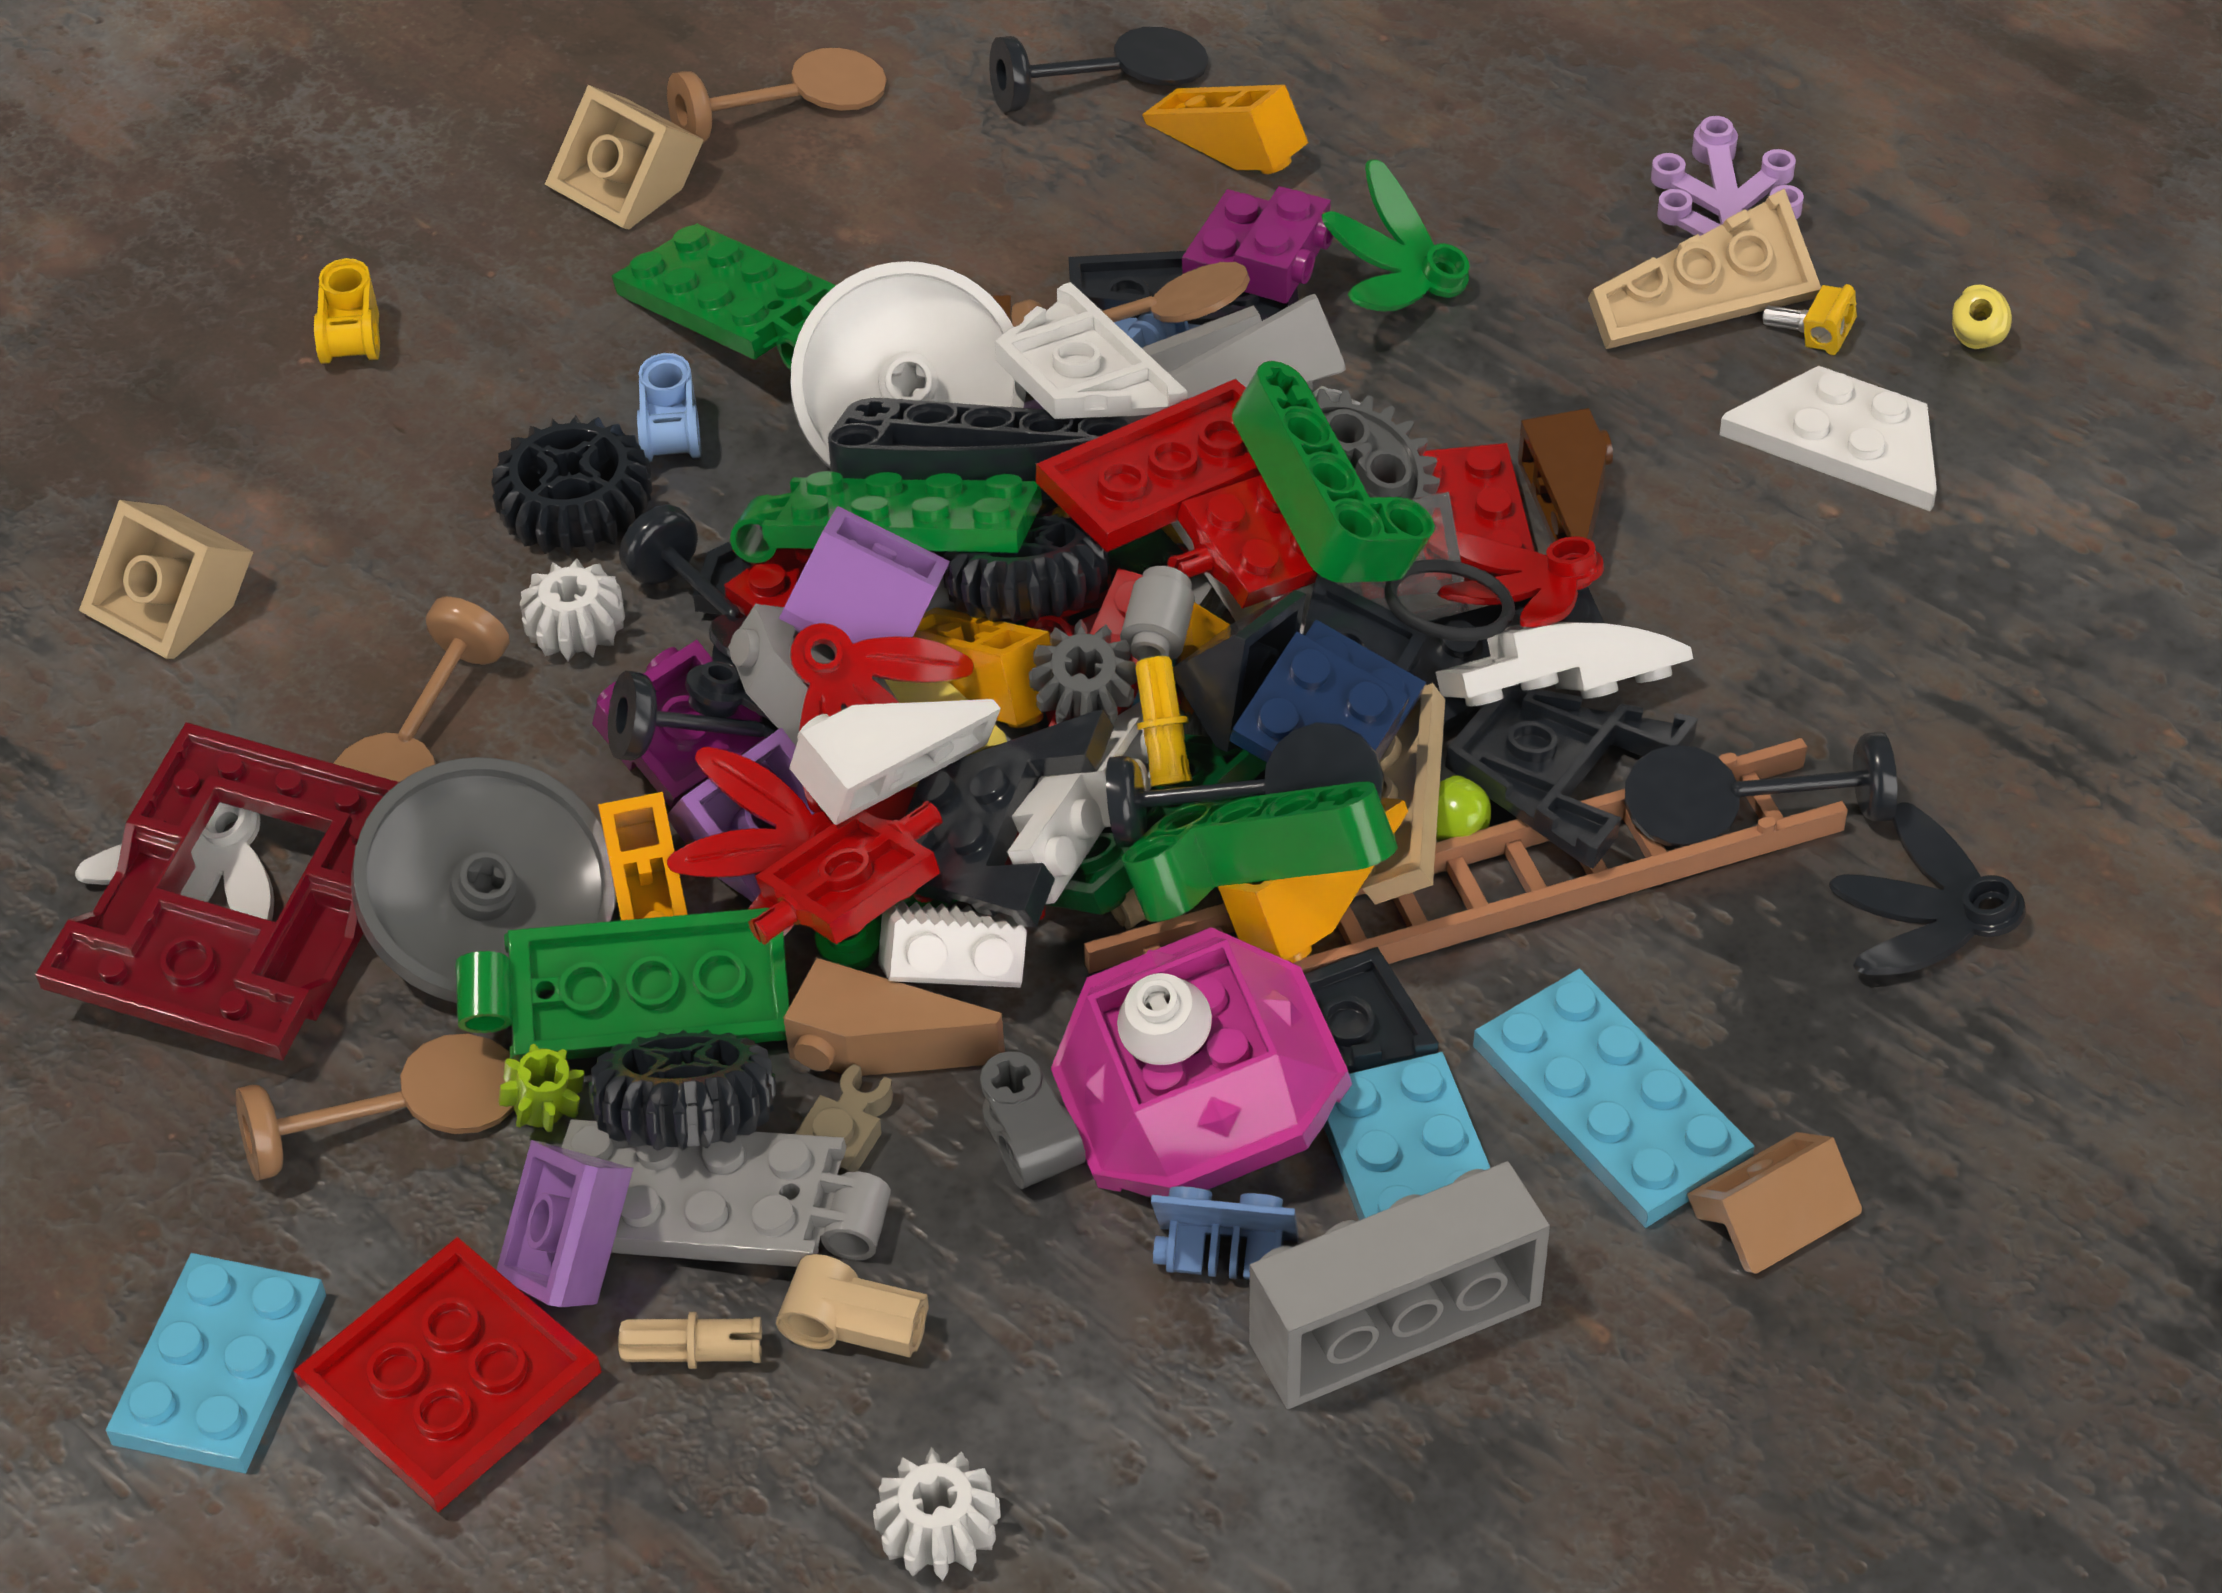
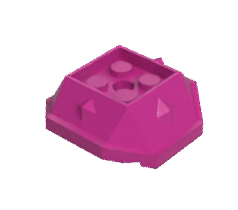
M1212 927L1156 950L1149 949L1144 955L1087 977L1051 1066V1071L1066 1109L1081 1136L1086 1160L1097 1187L1119 1192L1122 1189H1126L1147 1197H1151V1195L1169 1196L1170 1188L1177 1186L1209 1190L1307 1150L1327 1121L1335 1103H1340L1352 1085L1348 1069L1302 968ZM1157 973L1170 974L1196 986L1206 997L1212 1015L1209 1035L1202 1047L1197 1051L1199 1053L1169 1065L1149 1064L1134 1057L1124 1047L1117 1026L1120 1008L1131 987L1140 979Z

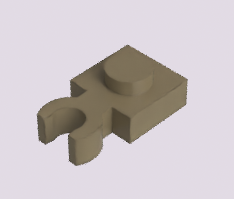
M855 1064L847 1068L842 1074L840 1080L841 1097L838 1102L820 1095L795 1133L797 1135L844 1138L847 1148L838 1175L859 1170L882 1134L880 1118H877V1116L886 1112L893 1101L892 1079L885 1076L874 1091L867 1093L858 1091L863 1082L861 1067Z

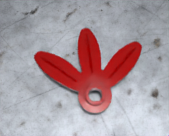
M1447 529L1434 531L1429 539L1435 547L1461 563L1474 566L1483 571L1503 575L1495 578L1509 590L1514 602L1533 597L1521 612L1520 626L1542 627L1563 620L1571 613L1578 596L1577 590L1588 587L1604 571L1603 557L1596 551L1594 542L1585 537L1572 536L1556 540L1548 546L1546 550L1547 555ZM1475 581L1443 585L1437 592L1439 597L1459 603L1473 605L1501 604L1494 592Z
M826 623L810 625L798 633L790 650V661L794 672L802 681L809 684L802 708L799 731L806 723L818 715L828 714L832 716L842 711V705L848 708L852 705L899 703L891 693L873 680L872 677L909 683L952 681L971 675L974 668L973 662L968 656L956 649L932 640L896 636L865 639L852 643L849 636L834 625ZM818 644H826L833 649L835 659L827 664L819 663L812 657L811 649ZM803 786L810 810L814 813L823 811Z
M702 747L695 755V760L701 771L735 803L756 817L773 825L775 829H740L701 838L673 852L667 859V865L675 873L706 878L740 877L758 874L832 825L833 822L824 811L811 814L798 795L767 768L733 752L713 747ZM760 892L748 909L771 908L775 904L764 898ZM793 925L783 931V936L791 930Z

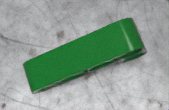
M1263 362L1258 366L1234 407L1232 419L1307 562L1315 572L1333 582H1383L1402 579L1434 533L1435 524L1432 516L1424 507L1408 498L1369 497L1301 374L1282 362Z
M1355 782L1199 803L1182 807L1165 815L1125 852L1122 856V862L1146 920L1160 922L1178 917L1190 911L1214 887L1360 870L1388 859L1396 852L1398 845L1375 784L1371 782Z

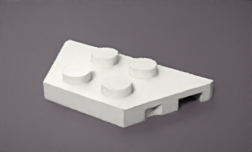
M1071 282L1063 284L1057 289V302L1047 311L1042 307L1036 306L1024 316V321L1020 325L1011 327L995 341L996 362L1054 419L1151 415L1187 399L1188 391Z
M1817 366L1726 412L1721 419L1720 436L1927 511H1931L1934 506L1937 486L1926 403Z

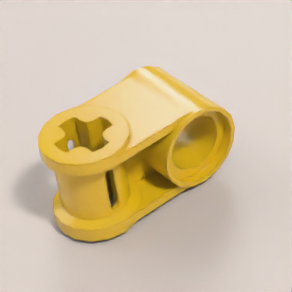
M344 258L335 260L327 264L319 275L318 308L314 316V337L319 362L327 364L332 361L333 357L366 355L369 360H378L380 357L379 310L368 267L356 259Z

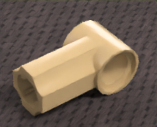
M806 1255L798 1264L777 1316L776 1326L787 1339L810 1349H829L839 1340L911 1357L913 1352H917L924 1334L925 1321L929 1309L928 1295L860 1279L849 1265L827 1255Z

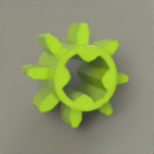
M536 1044L530 1045L529 1052L522 1057L520 1062L515 1059H506L503 1079L506 1082L500 1085L498 1102L499 1106H514L517 1115V1127L521 1128L527 1124L533 1127H544L547 1132H552L554 1123L563 1114L572 1118H576L578 1115L580 1097L577 1094L583 1088L584 1071L577 1069L569 1071V1065L566 1061L567 1051L565 1049L556 1052L550 1049H539Z

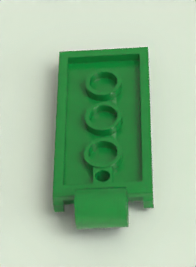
M698 223L678 230L671 240L653 251L637 255L631 260L630 265L611 276L617 295L755 360L777 346L782 361L790 371L794 348L806 319L818 302L836 286L831 282Z
M831 471L818 472L809 475L807 478L793 477L790 481L791 493L775 496L768 494L760 495L751 500L731 530L730 543L738 557L751 563L767 561L772 558L778 548L814 549L825 526L837 506L928 551L1018 553L1042 505L1041 487L1036 481H1022L1021 477L1012 474L995 475L987 480H962L959 475L942 473L932 475L926 480H902L901 475L891 472L876 473L868 476L866 479L843 478L840 473ZM756 525L761 526V527H762V531H761L760 529H758V528L756 527Z
M769 908L508 930L504 935L505 950L508 953V957L499 952L477 951L461 955L456 959L458 1027L467 1032L490 1033L512 1026L513 1045L510 1046V1059H515L519 1062L529 1052L530 1045L536 1044L539 1049H550L556 1052L565 1049L567 1051L566 1060L599 1057L606 1052H611V1048L617 1044H631L632 1040L636 1037L650 1038L657 1036L659 1032L675 1034L680 1033L683 1029L687 1033H701L708 1029L712 1034L717 1035L729 1032L736 1035L737 1039L748 1038L755 1041V1043L787 1040L784 1016L789 1009L783 932L772 938L765 945L759 942L751 932L748 924L749 921ZM543 990H551L555 992L553 996L548 999H541L538 997L540 992H542Z

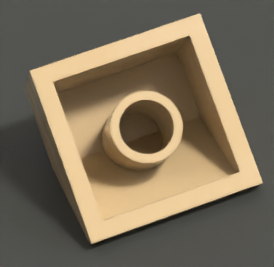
M588 85L545 185L618 226L629 230L682 190L704 140L625 97Z
M119 500L79 611L166 659H175L234 606L253 551L168 506Z

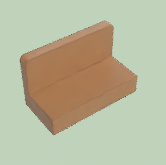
M1800 1132L1790 1135L1687 1193L1697 1219L1726 1225L1744 1270L1751 1273L1763 1271L1860 1215L1862 1211V1206L1834 1137Z

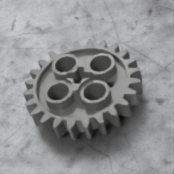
M1319 389L1316 401L1369 497L1408 498L1420 504L1432 515L1437 502L1435 494L1440 484V479L1432 476L1437 459L1423 456L1429 442L1427 438H1409L1414 422L1408 420L1397 425L1392 422L1395 407L1392 405L1380 413L1373 411V396L1367 395L1359 406L1352 404L1348 390L1343 389L1338 402H1331L1325 390Z

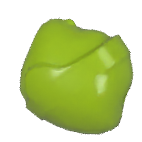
M1456 775L1440 781L1437 842L1454 837L1469 836L1478 830L1489 827L1491 819L1490 800L1486 792L1479 785L1469 779Z

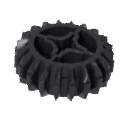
M575 415L570 423L558 424L552 418L550 427L542 430L530 426L527 438H511V448L498 453L499 462L497 467L492 470L493 478L491 483L494 493L492 497L495 510L499 513L500 520L503 521V525L507 528L509 535H518L524 547L538 543L544 554L549 553L556 547H562L569 556L574 548L586 546L593 553L595 544L601 541L615 545L618 532L626 533L629 526L641 514L646 512L647 502L651 501V493L653 491L649 460L645 457L644 450L637 443L635 435H625L620 424L605 427L599 417L593 419L588 424L581 423Z
M1037 513L1018 553L946 551L944 554V559L950 561L943 575L944 587L948 588L949 601L954 603L956 610L964 613L968 612L969 616L976 619L987 616L988 620L992 622L1001 619H1012L1016 623L1021 619H1034L1038 621L1040 617L1050 615L1060 617L1064 611H1078L1084 607V603L1096 601L1099 599V594L1108 589L1107 580L1110 574L1109 551L1106 552L1071 517L1064 518L1059 513L1052 516H1040Z
M683 1029L680 1033L675 1034L659 1032L657 1036L650 1038L636 1037L632 1040L631 1044H617L612 1047L611 1052H606L599 1056L597 1064L591 1068L592 1082L589 1083L590 1105H592L598 1130L607 1133L610 1139L618 1142L627 1141L628 1145L635 1148L649 1145L653 1146V1149L657 1151L665 1147H678L683 1151L687 1147L692 1146L708 1148L711 1143L719 1141L731 1143L736 1140L737 1135L748 1136L755 1132L757 1127L769 1121V1115L774 1111L773 1097L776 1096V1075L772 1073L771 1059L768 1058L767 1049L755 1045V1041L748 1038L737 1039L736 1035L729 1032L717 1035L712 1034L708 1029L701 1033H687Z

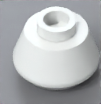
M1157 973L1140 979L1129 990L1118 1014V1033L1124 1047L1137 1059L1154 1065H1169L1189 1058L1202 1047L1211 1029L1212 1015L1206 997L1196 986L1176 976Z

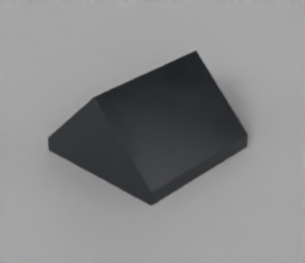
M1293 590L1232 623L1173 667L1175 681L1216 748L1229 752L1236 746L1229 741L1232 729L1295 633H1300L1305 593Z

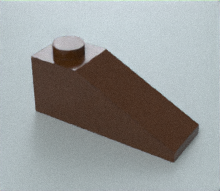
M1589 408L1521 420L1518 465L1552 543L1561 538L1572 536L1585 537L1591 541L1593 538L1603 493L1605 466L1612 464L1613 449L1608 432L1606 430L1599 431Z

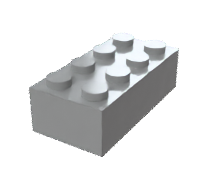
M1509 1161L1486 1170L1474 1169L1459 1176L1452 1184L1422 1196L1417 1194L1405 1196L1396 1201L1387 1210L1359 1221L1347 1220L1340 1222L1322 1236L1294 1247H1278L1265 1254L1259 1261L1250 1264L1249 1344L1287 1410L1541 1306L1550 1225Z

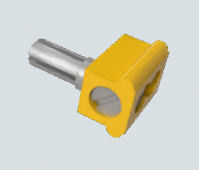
M1849 284L1844 285L1843 288L1822 285L1809 310L1804 309L1802 311L1768 305L1763 313V323L1768 326L1799 330L1804 333L1805 347L1826 350L1829 355H1835L1841 348L1857 318L1856 291Z

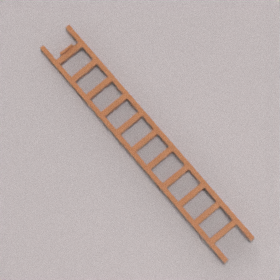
M1802 738L1740 756H1736L1734 753L1722 754L1719 756V759L1732 770L1736 782L1765 779L1803 768L1807 745ZM1621 789L1580 802L1621 817V820H1624L1646 858L1610 869L1606 867L1602 858L1594 869L1580 863L1587 874L1586 876L1547 887L1525 848L1549 840L1520 819L1478 830L1469 836L1454 837L1436 842L1434 874L1443 871L1448 872L1468 910L1427 921L1414 894H1405L1393 898V901L1407 928L1367 939L1349 905L1337 924L1347 945L1307 956L1294 964L1300 966L1303 973L1306 974L1375 947L1379 948L1388 964L1844 831L1848 809L1843 801L1784 818L1770 794L1747 796V800L1759 818L1757 826L1667 852L1663 844L1648 838L1632 823L1624 804L1625 789ZM1505 854L1526 893L1488 904L1467 864ZM1362 886L1356 896L1366 894ZM1223 903L1084 943L1085 966L1090 974L1117 966L1146 954L1149 949L1156 950L1210 927L1226 934L1235 932V929Z

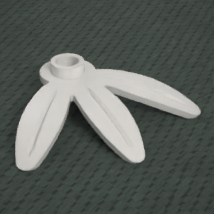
M221 802L218 804L191 851L196 867L180 895L208 902L219 883L221 875H223L225 893L230 909L272 921L274 913L273 887L264 865L255 851L249 846L256 838L260 829L259 813ZM236 821L233 827L223 832L228 824ZM122 844L104 850L81 862L75 871L76 878L83 883L108 885L117 871Z

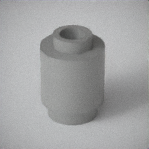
M1168 566L1150 567L1143 572L1142 577L1136 580L1133 585L1120 640H1127L1131 647L1130 652L1137 660L1155 656H1168L1173 660L1179 657L1183 651L1195 596L1191 590V580L1180 570Z

